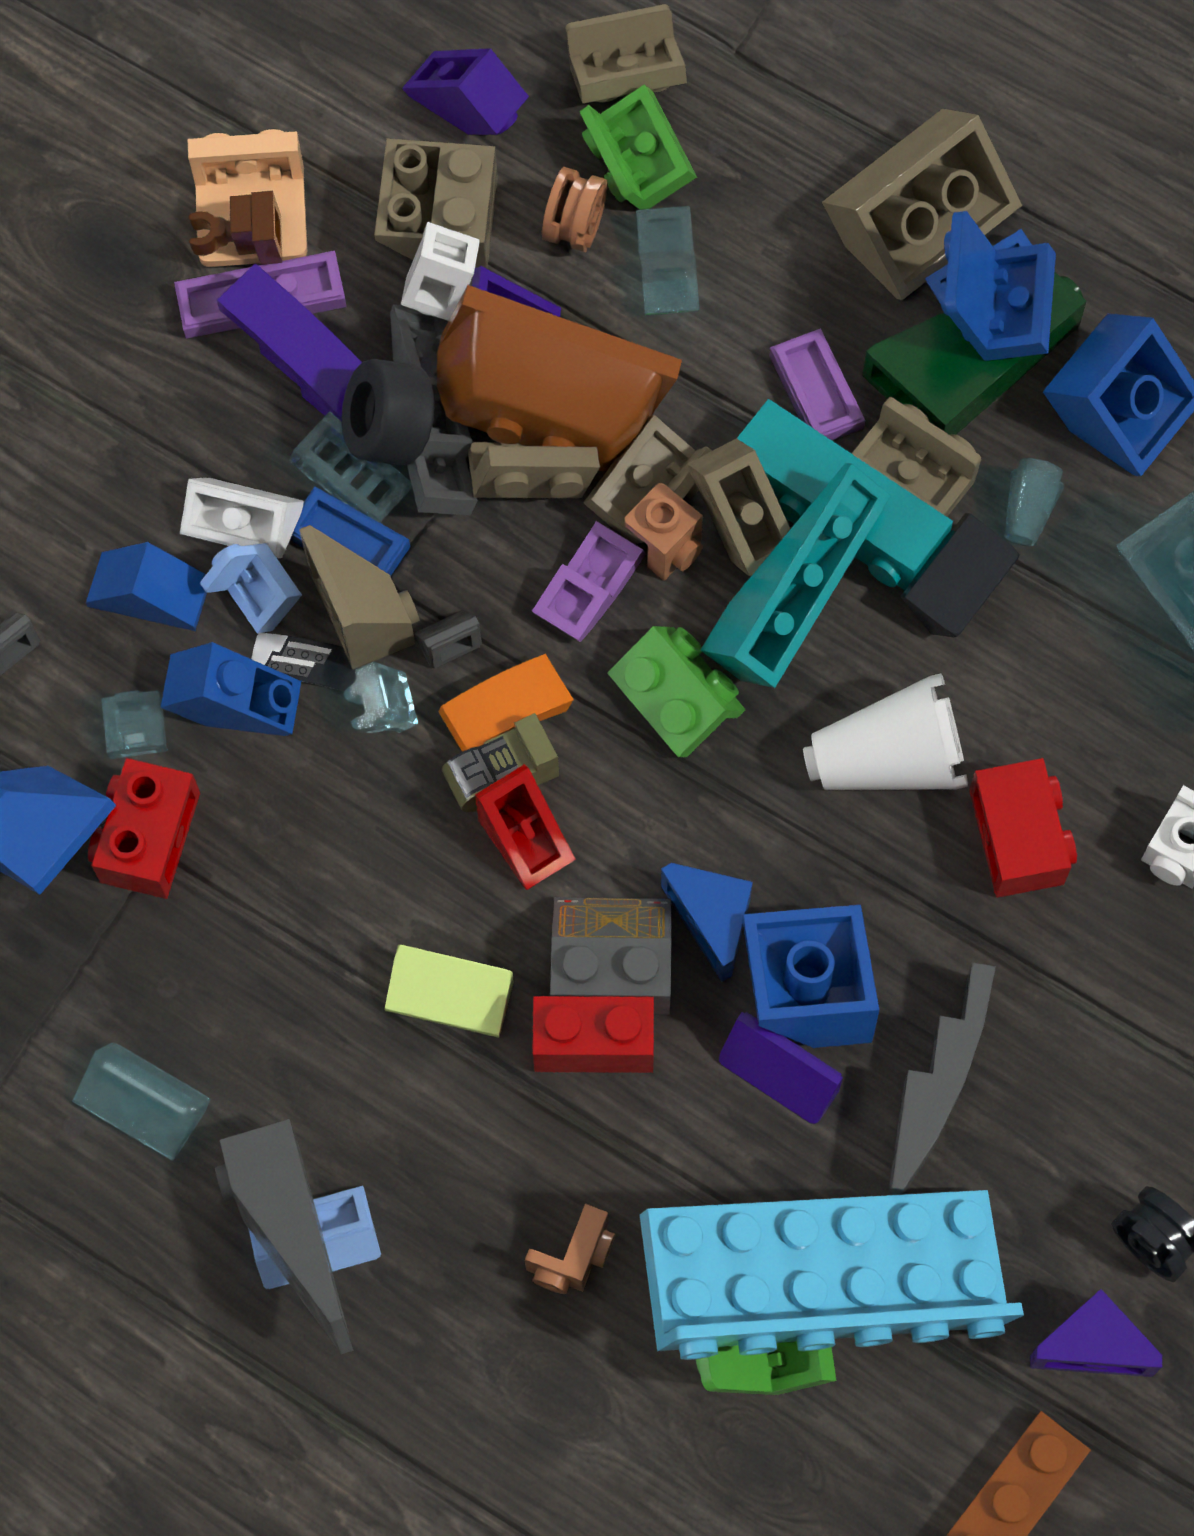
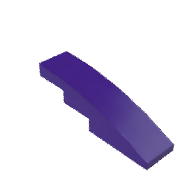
M255 263L217 299L219 310L259 344L260 352L264 357L300 386L302 397L343 431L342 405L346 387L353 372L362 362L305 306Z

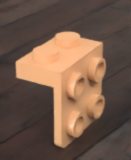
M269 129L258 134L237 136L213 133L204 138L188 139V159L196 188V212H208L214 217H223L226 220H230V196L249 195L251 192L273 190L281 213L282 261L307 255L304 167L297 131L283 132L281 130ZM197 230V238L205 237L210 230ZM229 242L226 246L219 247L212 254L198 255L201 264L206 267L260 264L257 254L238 255L234 242Z

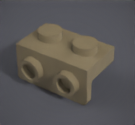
M666 4L571 22L565 26L570 70L582 104L594 101L609 102L619 96L631 94L644 84L653 92H660L670 86L687 83L685 63L674 38L672 13Z
M889 397L882 405L879 420L852 452L854 456L946 517H948L974 484L981 462V456L975 452L967 440L955 434H947L930 423L927 416L920 409L910 404L903 405L892 397Z
M652 415L647 419L639 435L614 460L583 503L623 538L635 545L643 543L640 538L625 527V516L658 483L665 484L682 499L685 496L691 498L699 490L687 464L712 450L706 446L695 451L658 417Z
M474 442L468 450L474 498H582L600 468L597 447L525 446L519 443Z

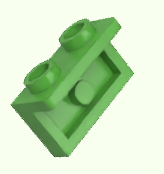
M645 84L601 114L590 105L580 110V114L587 126V129L582 132L583 138L592 153L598 159L603 158L609 169V172L604 175V179L607 180L610 191L619 202L622 203L628 200L642 212H645L697 178L654 92Z
M653 626L607 674L677 757H688L726 718H738L745 711V708L736 698L739 691L735 684L724 673L717 669L712 670L700 656L702 653L700 651L701 645L688 631L681 627L676 629L674 627Z

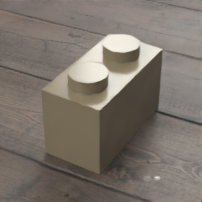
M736 438L693 460L687 466L731 562L748 576H752L788 533L790 527L756 451Z

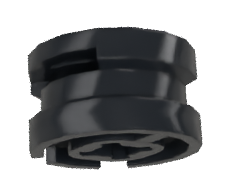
M1146 1186L1138 1195L1140 1204L1138 1203L1132 1211L1123 1210L1111 1225L1119 1240L1143 1265L1163 1279L1175 1282L1187 1269L1185 1261L1194 1253V1219L1165 1193L1154 1187Z

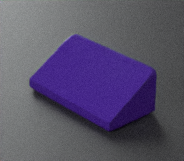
M741 1012L719 1056V1062L722 1066L811 1124H817L839 1093L843 1079L840 1072L786 1037L758 1026V1019L747 1012Z

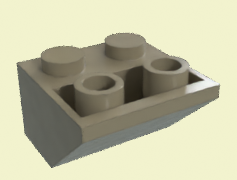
M387 138L374 234L375 240L414 260L426 224L430 222L479 239L475 268L482 266L488 269L498 181L495 146Z

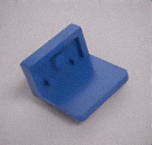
M967 211L954 212L952 215L951 231L946 232L944 238V250L948 261L947 281L942 282L940 286V303L944 314L950 316L961 330L964 339L972 344L984 361L1047 354L1049 351L1056 260L1055 251L1049 243L995 250Z

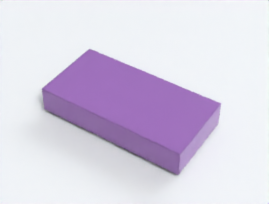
M821 328L770 347L769 357L801 421L832 441L864 429L865 419Z

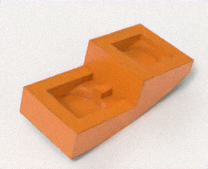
M543 654L505 670L468 689L443 704L438 712L463 752L470 748L482 746L484 742L514 729V722L534 713L539 721L564 713L568 710L574 699L547 655Z

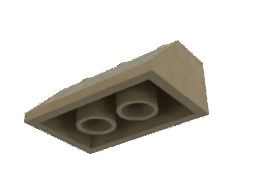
M941 109L822 201L844 246L896 299L903 300L924 284L926 277L948 264L944 250V238L946 232L951 231L952 215L954 212L967 211L983 234L986 235L1022 206L979 115L948 109Z

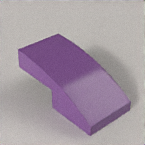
M596 521L568 566L561 565L532 612L581 642L619 595L646 553L640 547Z

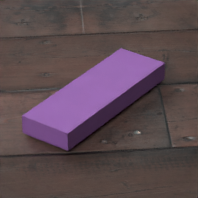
M335 251L284 260L282 263L258 265L312 314L347 307ZM251 267L174 282L186 339L240 328L219 310L217 299Z

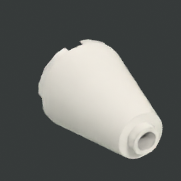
M942 674L922 679L812 733V746L803 748L810 780L821 779L825 790H920L968 787L967 774L955 777L953 765L960 764L961 761H964L950 699L948 697L938 700L934 688L945 685Z

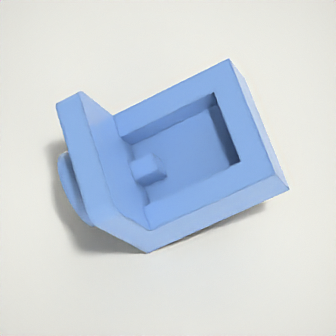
M266 543L247 546L233 544L224 548L215 555L212 560L213 567L200 582L206 593L228 590L257 633L273 631L302 596Z

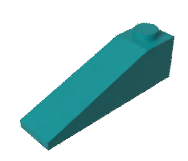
M845 463L729 602L700 651L740 681L775 688L891 495L854 464Z

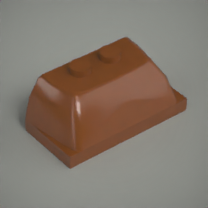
M467 285L442 332L437 350V389L446 416L454 422L487 432L490 438L503 444L519 443L525 446L597 447L600 464L598 471H606L614 460L639 435L647 419L652 416L678 378L682 360Z

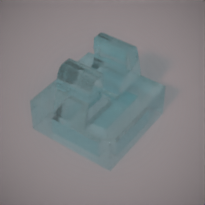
M371 662L355 670L357 681L346 689L344 695L346 701L356 704L363 703L365 713L351 721L354 729L366 733L387 730L401 733L418 725L405 672L376 662Z
M139 690L115 693L114 697L101 698L106 748L110 759L167 751L163 709L161 708L162 700L158 690L142 693Z

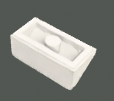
M212 478L188 479L180 534L227 546L233 544L247 546L266 543L276 558H282L302 513L304 501Z

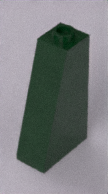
M1056 272L1054 273L1049 351L1047 354L984 361L972 344L964 339L961 330L950 316L945 315L943 312L870 347L866 351L862 376L886 399L892 397L903 405L910 404L917 407L927 416L930 423L949 435H957L1080 326L1087 300L1083 298L1082 292L1075 282L1066 276H1059Z

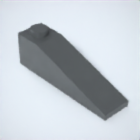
M290 1119L219 1140L225 1164L215 1166V1172L224 1202L232 1199L236 1200L244 1223L339 1352L344 1354L353 1351L302 1154Z

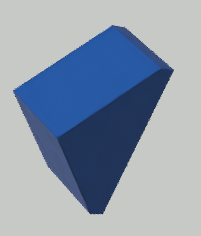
M149 542L101 553L86 605L94 609L196 631L207 595L200 584L206 574Z
M670 863L661 868V887L667 897L671 899V903L719 979L723 982L730 978L733 973L744 928L743 914L748 912L753 882Z

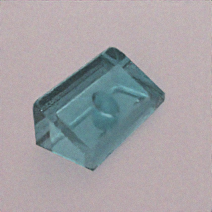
M110 1043L95 1051L72 1102L168 1159L174 1160L205 1113L210 1103V1098L119 1044Z

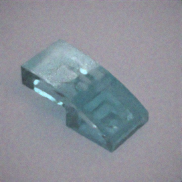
M690 206L636 210L644 315L699 312L696 258L693 249Z

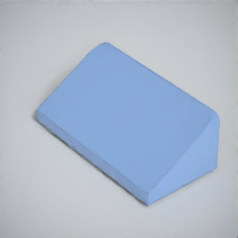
M363 1186L313 1199L332 1271L372 1261L381 1256ZM249 1229L255 1262L263 1286L266 1289H273L289 1284Z

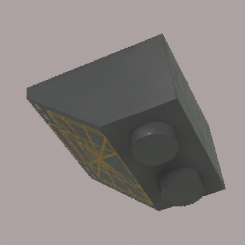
M554 897L550 996L654 997V1015H670L671 899Z

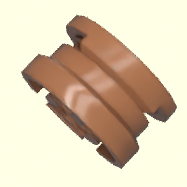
M563 167L556 177L548 199L543 220L542 240L559 244L561 240L570 242L572 249L586 253L587 247L590 248L601 221L607 196V180L594 175L589 179H584L579 176L577 170Z

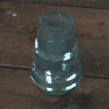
M1023 458L1019 462L1018 469L1010 472L1006 530L1004 533L1006 539L1025 546L1037 545L1038 538L1065 488V485L1061 482L1063 475L1061 468L1043 460Z

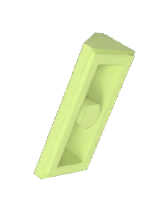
M398 945L385 1011L499 1038L514 984L513 972L414 947Z

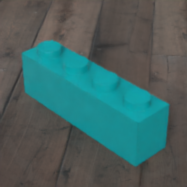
M770 399L765 402L737 437L738 440L756 451L785 518L794 524L845 463L854 464L891 495L890 499L854 557L865 563L871 574L878 581L889 587L897 585L905 590L951 532L953 520Z

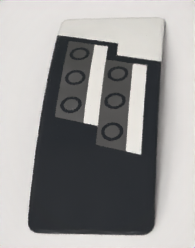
M259 633L251 657L254 661L302 682L321 685L348 693L353 691L357 668L352 669L342 646L292 636Z

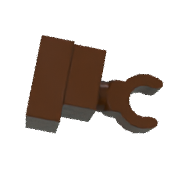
M273 190L251 192L249 195L230 196V220H226L223 217H214L212 214L202 211L189 215V220L194 230H210L205 237L191 238L189 240L194 254L201 256L209 255L218 250L219 247H224L229 242H234L238 255L257 254L261 265L282 263L281 213Z

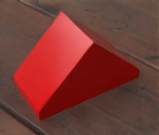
M525 764L475 794L478 821L526 890L576 860L530 769Z

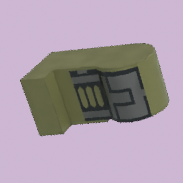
M535 713L514 722V729L484 742L482 746L470 748L455 755L443 765L442 772L463 812L477 811L475 794L524 764L530 769L537 785L559 777L558 756Z

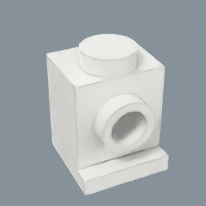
M427 222L422 240L406 277L401 305L415 309L422 314L449 321L465 288L470 284L473 277L480 240Z
M1183 785L1141 860L1150 865V870L1159 879L1176 886L1184 884L1193 889L1194 844L1184 843L1179 838L1178 831L1194 840V791Z

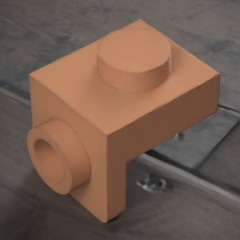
M658 483L625 516V527L648 545L647 567L663 581L676 568L680 571L686 570L702 551L703 515L663 483Z
M585 1204L564 1260L529 1249L525 1258V1266L527 1271L535 1274L532 1281L545 1289L560 1294H567L569 1287L583 1292L592 1266L604 1267L614 1242L615 1233L607 1231L608 1212Z

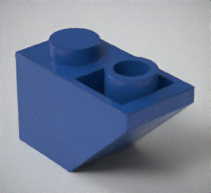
M211 642L170 655L161 708L206 727L287 736L293 734L302 681Z

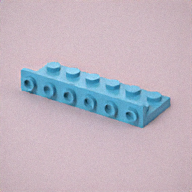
M988 1190L650 1208L639 1214L657 1351L679 1350L681 1359L691 1360L715 1356L718 1354V1347L738 1346L740 1355H758L777 1350L776 1343L796 1341L799 1351H814L835 1346V1339L854 1337L857 1347H870L892 1342V1335L908 1333H911L912 1342L926 1343L948 1338L950 1330L967 1329L970 1339L989 1338L1004 1334L1005 1324L1024 1316L1022 1303H1007Z

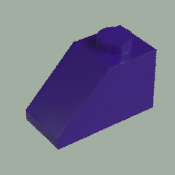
M491 48L434 51L402 88L410 98L468 135H498L503 133L514 124L518 117L516 111L529 97Z

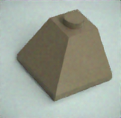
M308 525L299 529L310 575L352 669L415 645L412 624L420 620L408 590L398 593L388 573L313 526Z

